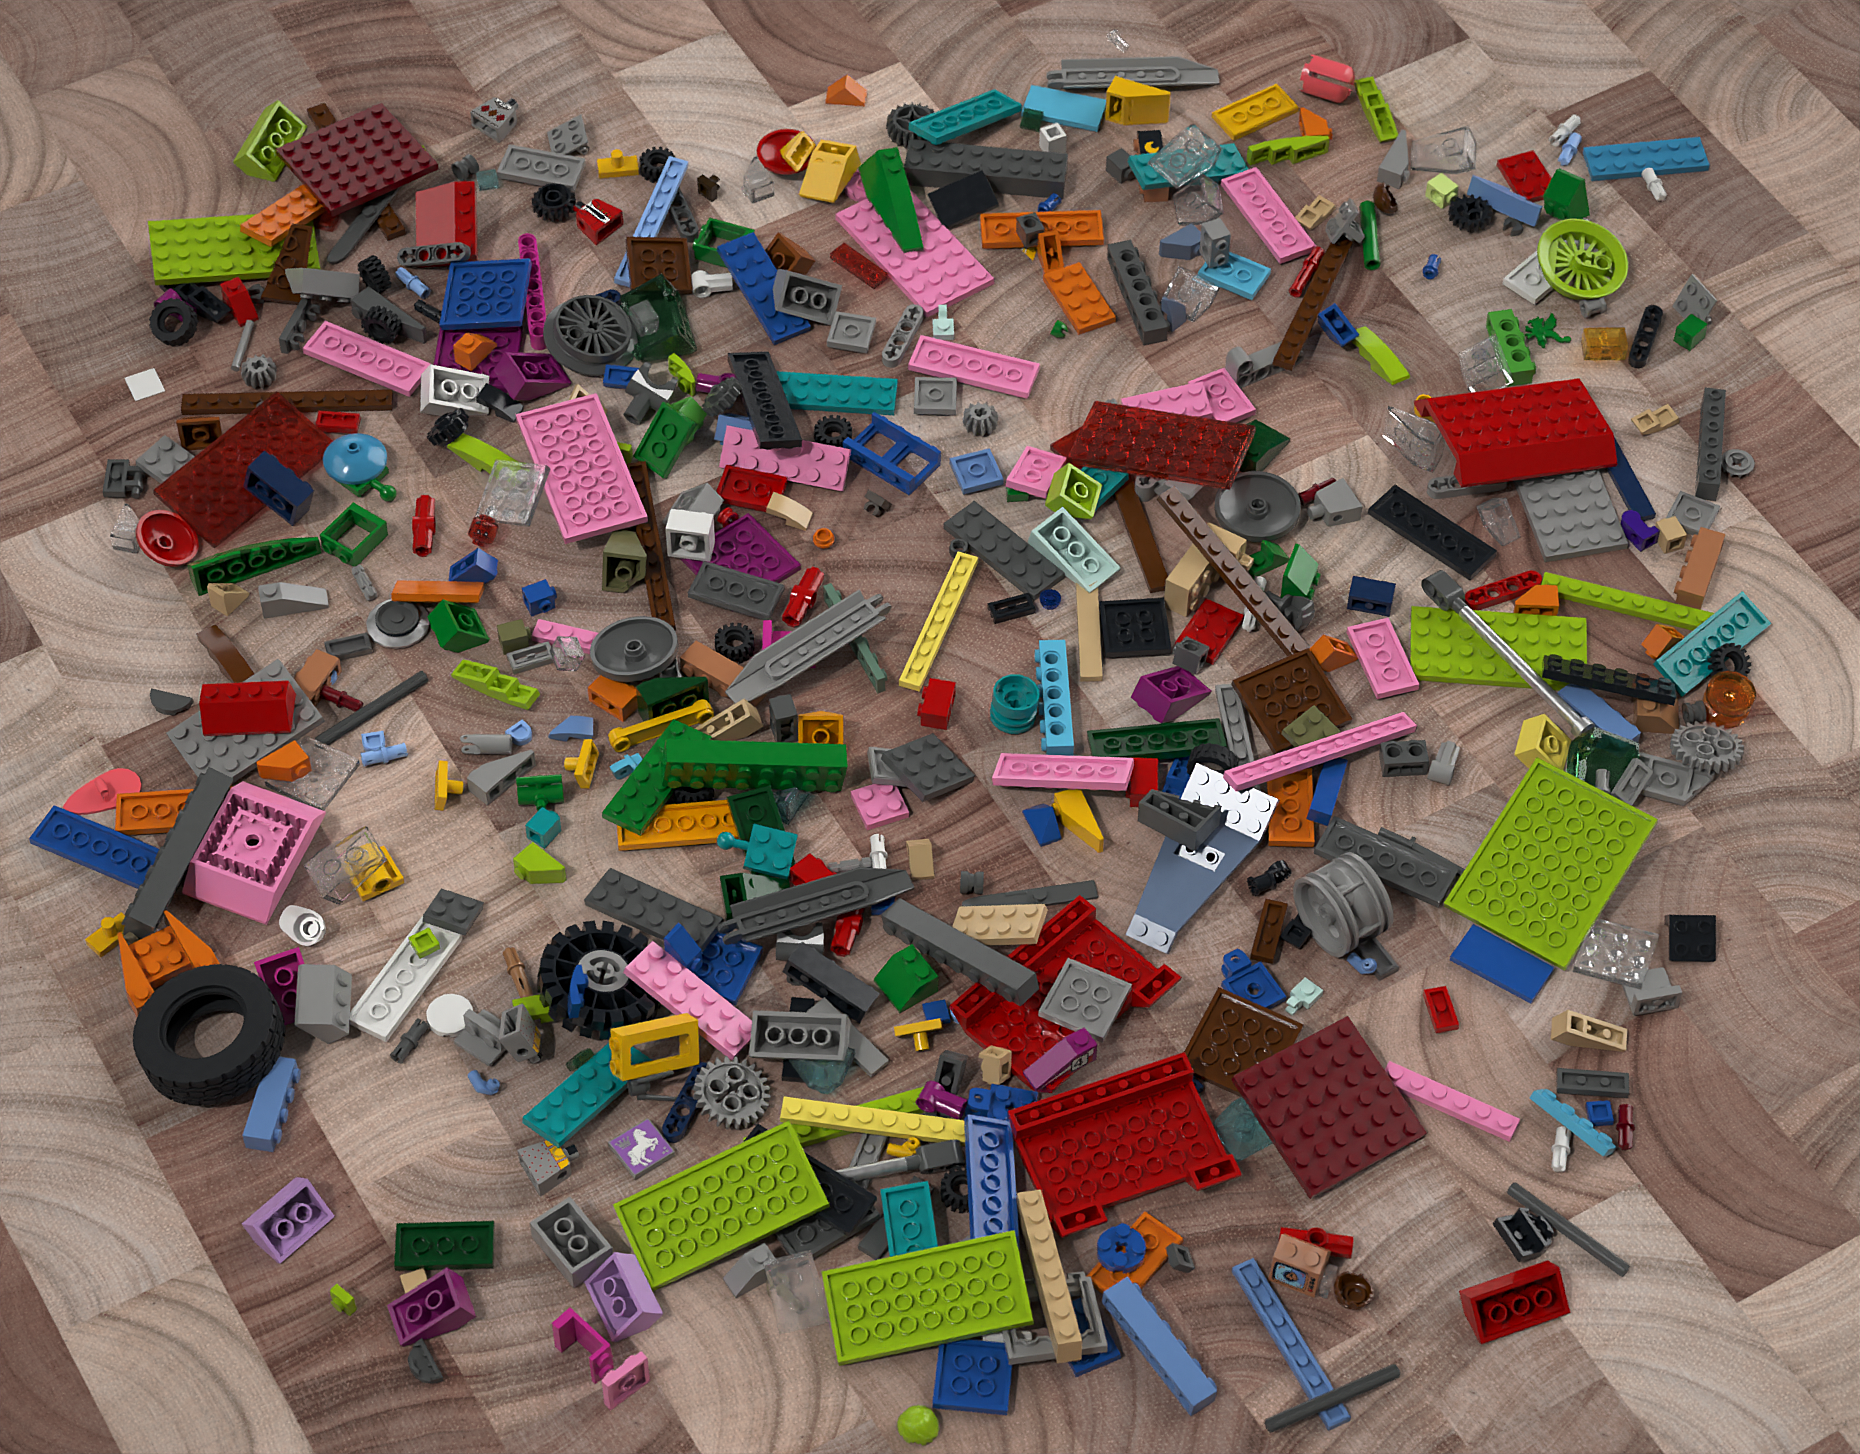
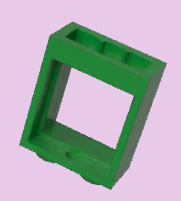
M709 217L707 223L702 225L698 239L695 238L692 249L695 251V259L727 268L717 249L708 247L712 237L732 241L752 232L755 233V230Z
M353 502L320 534L321 547L326 553L333 554L343 563L357 566L388 536L387 523L385 520ZM355 524L370 534L351 550L337 542V540Z

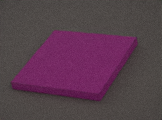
M523 327L441 330L440 328L433 365L488 375L490 385L508 393L504 385L499 381L494 368L505 352L520 353ZM465 333L481 334L497 343V347L472 371L455 363L453 345Z
M749 513L715 533V544L710 563L777 583L782 582L801 570V564ZM680 558L695 575H697L704 562Z

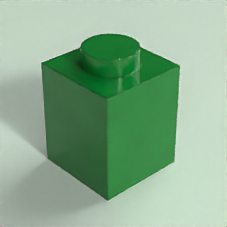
M1690 314L1676 327L1673 341L1691 351L1705 338L1708 324Z

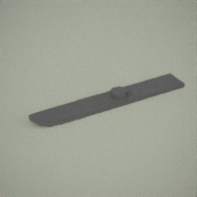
M401 187L378 196L367 203L327 257L328 263H338L351 253Z
M1094 880L973 897L963 901L962 907L1045 904L1049 906L1070 903L1079 895L1086 900L1098 899Z

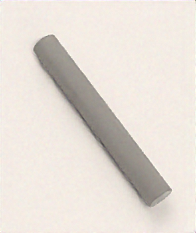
M252 320L246 321L231 366L233 371H239L254 326Z

